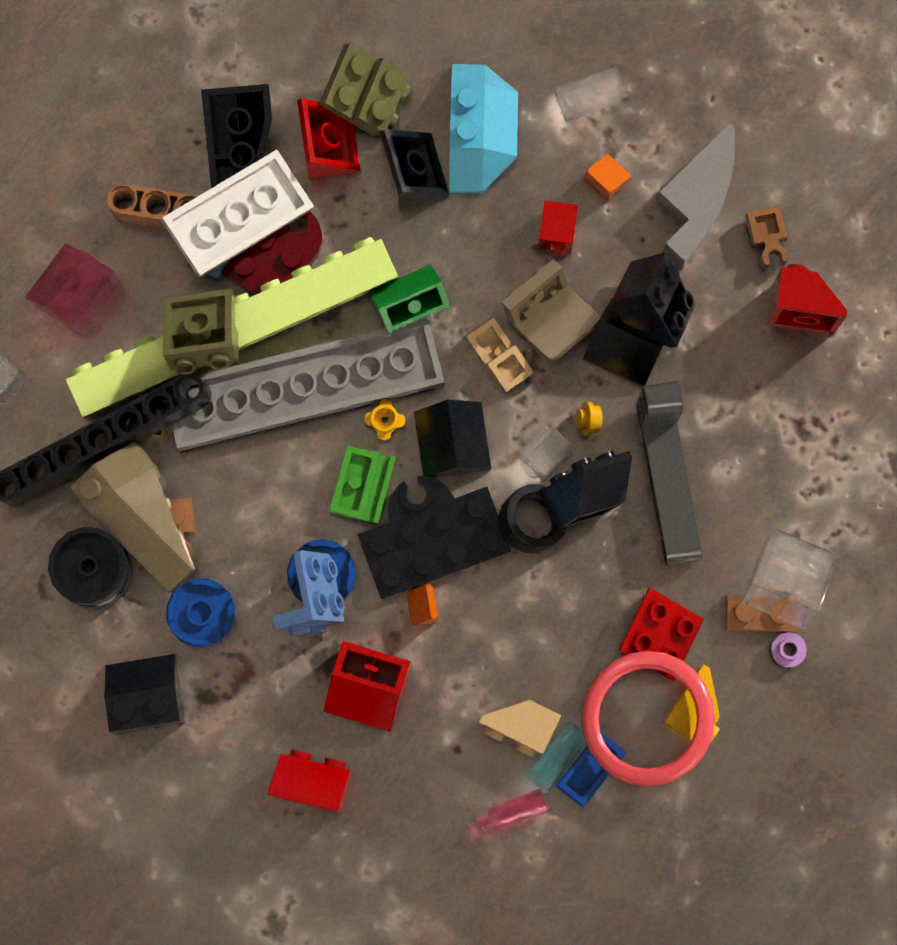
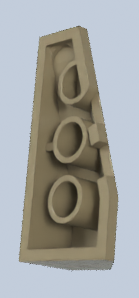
M133 441L93 464L70 488L90 514L168 592H172L195 570V566L181 530L177 529L170 511L173 508L169 498H165L159 482L161 476L158 468L139 443Z

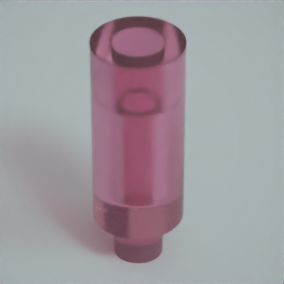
M540 788L487 808L488 815L478 818L477 822L481 832L494 828L495 832L498 833L546 814L549 810Z

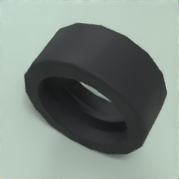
M528 484L517 489L501 506L498 516L499 529L504 539L516 550L524 553H540L555 545L566 532L567 527L556 530L552 522L551 530L546 536L532 538L520 530L515 520L516 508L525 500L537 501L546 508L539 493L546 486Z

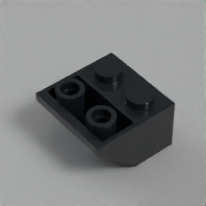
M666 252L631 261L611 301L626 329L670 348L678 346L696 306L692 293L686 289L680 278L678 268L672 264Z
M613 450L596 457L593 462L590 457L581 459L571 465L572 471L570 473L565 471L549 479L551 485L539 493L556 530L603 516L625 503L632 463L630 451L615 455Z

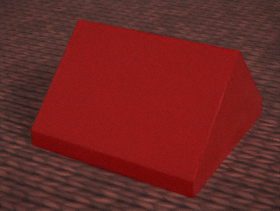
M304 98L297 100L309 180L360 172L354 125L319 105V101Z

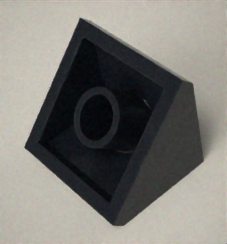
M384 129L380 132L381 148L399 209L449 195L431 133Z
M611 298L597 323L582 360L641 387L645 386L664 345L626 329L611 304Z
M447 399L414 411L423 476L436 478L491 470L482 402Z

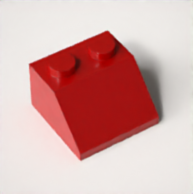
M790 264L787 267H782L772 285L767 324L835 334L847 317L845 306L818 272L809 271L808 267L800 264Z
M291 749L290 755H280L267 795L342 813L352 771L344 769L346 762L325 757L324 764L310 761L312 754Z

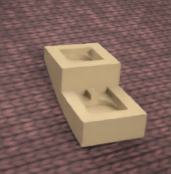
M494 317L464 337L505 392H508L534 373L516 345H512Z

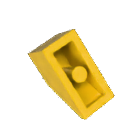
M703 664L698 669L697 674L706 684L713 701L715 721L711 743L720 729L715 725L720 715L710 667ZM685 688L661 725L690 744L696 730L697 715L692 696L687 688Z

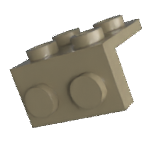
M554 259L546 266L538 268L529 280L519 288L510 291L506 299L501 302L509 323L550 362L558 360L592 332L600 319V315L567 284L563 268Z

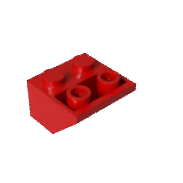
M342 641L332 672L324 712L391 732L410 672L411 661Z

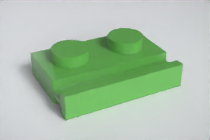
M347 445L330 513L379 525L396 457Z

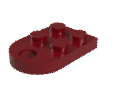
M310 211L301 216V218L306 219L308 222V227L304 232L295 233L290 230L289 224L230 259L221 271L222 274L253 296L262 292L260 286L272 280L279 279L280 283L292 279L291 273L307 265L311 266L320 254L323 236L318 220Z

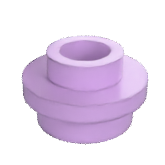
M791 632L782 633L772 642L771 655L780 666L792 668L799 665L805 659L807 648L804 640L799 635ZM790 643L795 647V654L793 656H788L784 653L783 647L785 644Z

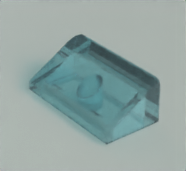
M569 721L527 774V779L546 793L552 789L586 745L583 731L576 723Z

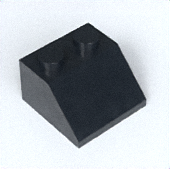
M175 654L105 665L104 698L109 733L119 735L185 723Z

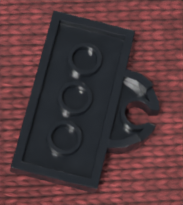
M417 476L418 485L425 489L427 496L422 503L413 504L406 497L408 486L405 481L398 485L392 493L388 505L390 522L357 534L381 600L511 552L509 543L504 539L499 529V517L488 487L454 498L449 488L438 479Z

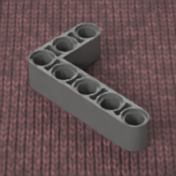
M678 381L642 386L636 402V410L666 566L701 561L700 540L678 429V421L683 413V398L680 384Z

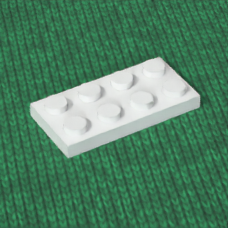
M275 150L162 217L161 221L198 278L311 211L314 205L278 150Z

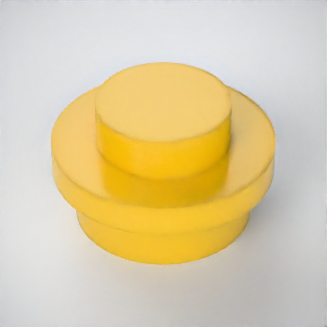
M584 402L581 409H577L575 423L577 429H581L583 436H591L593 433L600 432L603 419L601 407L593 405L592 402Z

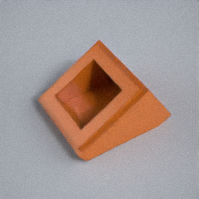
M607 154L585 172L584 178L609 201L632 176Z
M427 584L407 593V600L412 625L436 623L438 613L433 586Z

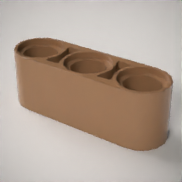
M118 184L109 190L107 204L119 222L167 230L161 221L162 217L197 196ZM124 198L132 200L128 208H117L120 200ZM153 205H165V209L161 213H149Z

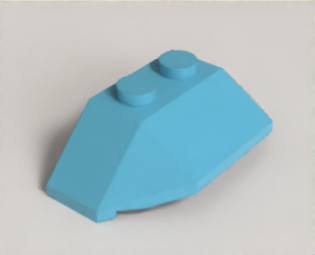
M452 64L449 193L483 194L489 188V185L517 159L518 92L486 65Z

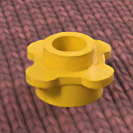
M382 400L379 406L372 412H368L364 418L365 424L373 427L377 432V437L383 441L389 440L394 430L405 425L404 415L398 414L389 400ZM382 418H388V422L383 423Z

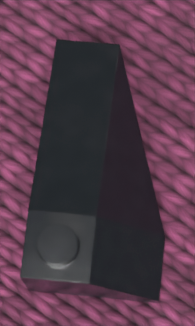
M269 84L201 90L211 188L264 157L272 122Z

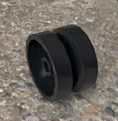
M81 527L67 532L56 542L49 555L48 572L52 585L64 598L82 608L101 609L113 605L125 595L132 581L133 566L129 553L111 534L99 528ZM93 563H94V564H95L94 570H93L92 572H90V573H87V572H86L87 566L89 565V566L93 567Z

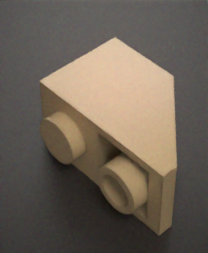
M527 700L483 715L479 725L485 727L482 732L484 735L498 742H501L503 737L516 743L514 747L516 751L533 758L535 753L543 755L562 715L531 700Z

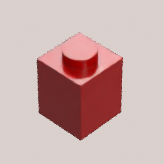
M544 201L538 249H542L546 254L552 256H563L564 253L571 254L578 205Z

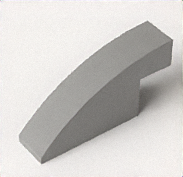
M730 123L658 195L657 203L682 226L665 243L662 252H666L669 259L681 271L697 254L708 238L725 201L731 182L735 157V127Z

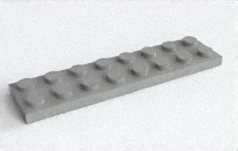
M425 318L418 320V322L413 321L411 325L406 324L405 328L400 326L399 330L394 329L392 333L387 332L385 328L231 366L222 370L199 374L197 376L204 380L211 389V400L203 409L173 424L172 429L178 451H183L444 386L445 382L429 320ZM199 384L191 385L187 389V399L197 396Z

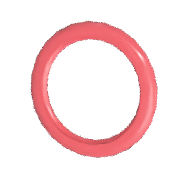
M643 651L630 653L618 658L600 671L591 683L584 699L581 720L583 736L588 749L600 767L614 778L628 784L649 787L665 785L683 777L698 764L705 755L712 739L715 716L713 701L707 686L693 668L681 659L669 654ZM656 669L673 675L684 684L695 703L697 722L690 745L681 756L661 767L646 769L622 762L612 754L600 732L599 712L605 693L620 677L634 670Z

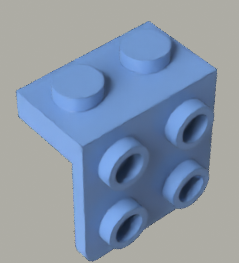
M304 550L295 552L294 561L303 608L274 615L275 630H288L291 636L305 633L306 636H315L326 633L327 626L344 622L343 612L345 606L344 600L338 592L336 582L338 570L336 563L327 553Z

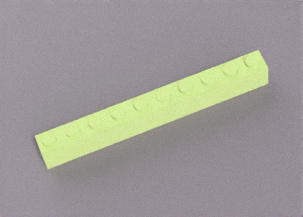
M369 237L354 244L355 251L344 256L341 251L335 252L323 258L324 264L317 268L311 269V266L307 265L291 273L293 278L280 283L279 279H275L260 286L262 292L249 297L248 293L236 296L235 326L238 331L239 350L398 279L397 272L382 239L374 242L373 238ZM149 335L134 343L136 348L126 353H123L122 349L115 350L103 356L105 362L92 367L91 363H87L71 371L73 376L65 380L83 418L96 415L182 375L175 370L170 371L163 356V336L155 339L154 335Z

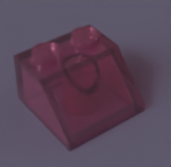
M64 244L25 298L81 336L120 281L112 269L88 253Z

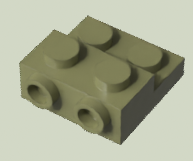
M351 43L344 44L319 105L372 136L380 135V132L384 129L392 130L398 121V114L394 112L398 102L404 101L410 92V85L407 83L410 74L385 58L375 59Z
M232 289L164 298L163 356L170 371L175 370L179 374L186 375L193 373L195 367L210 366L212 369L222 370L228 368L231 362L239 361L238 331L235 326V296Z

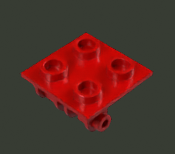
M648 587L636 614L633 615L632 623L628 626L629 629L624 640L619 645V654L625 656L635 652L654 651L666 653L684 661L704 618ZM653 669L672 681L676 679L669 673Z

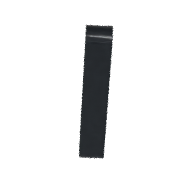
M194 373L182 374L1 470L0 501L10 506L22 505L88 470L93 464L133 441L139 443L203 409L211 400L212 392L209 385ZM199 384L197 396L187 399V389L191 385ZM167 400L169 403L167 411L162 415H156L155 411L158 403ZM136 416L138 418L136 428L126 432L125 425L127 420ZM104 432L107 433L105 445L96 448L95 440L97 436ZM75 448L77 452L75 460L70 464H66V453ZM41 465H45L46 473L44 477L36 481V469ZM14 481L16 485L13 494L6 497L5 487L9 482Z

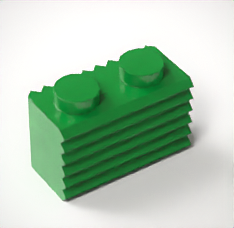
M431 264L369 291L377 314L389 333H392L394 329L399 330L400 326L405 328L406 324L411 325L413 321L418 322V319H424L425 315L430 317L431 313L436 314L438 310L443 311L444 307L449 308L450 306L442 281Z

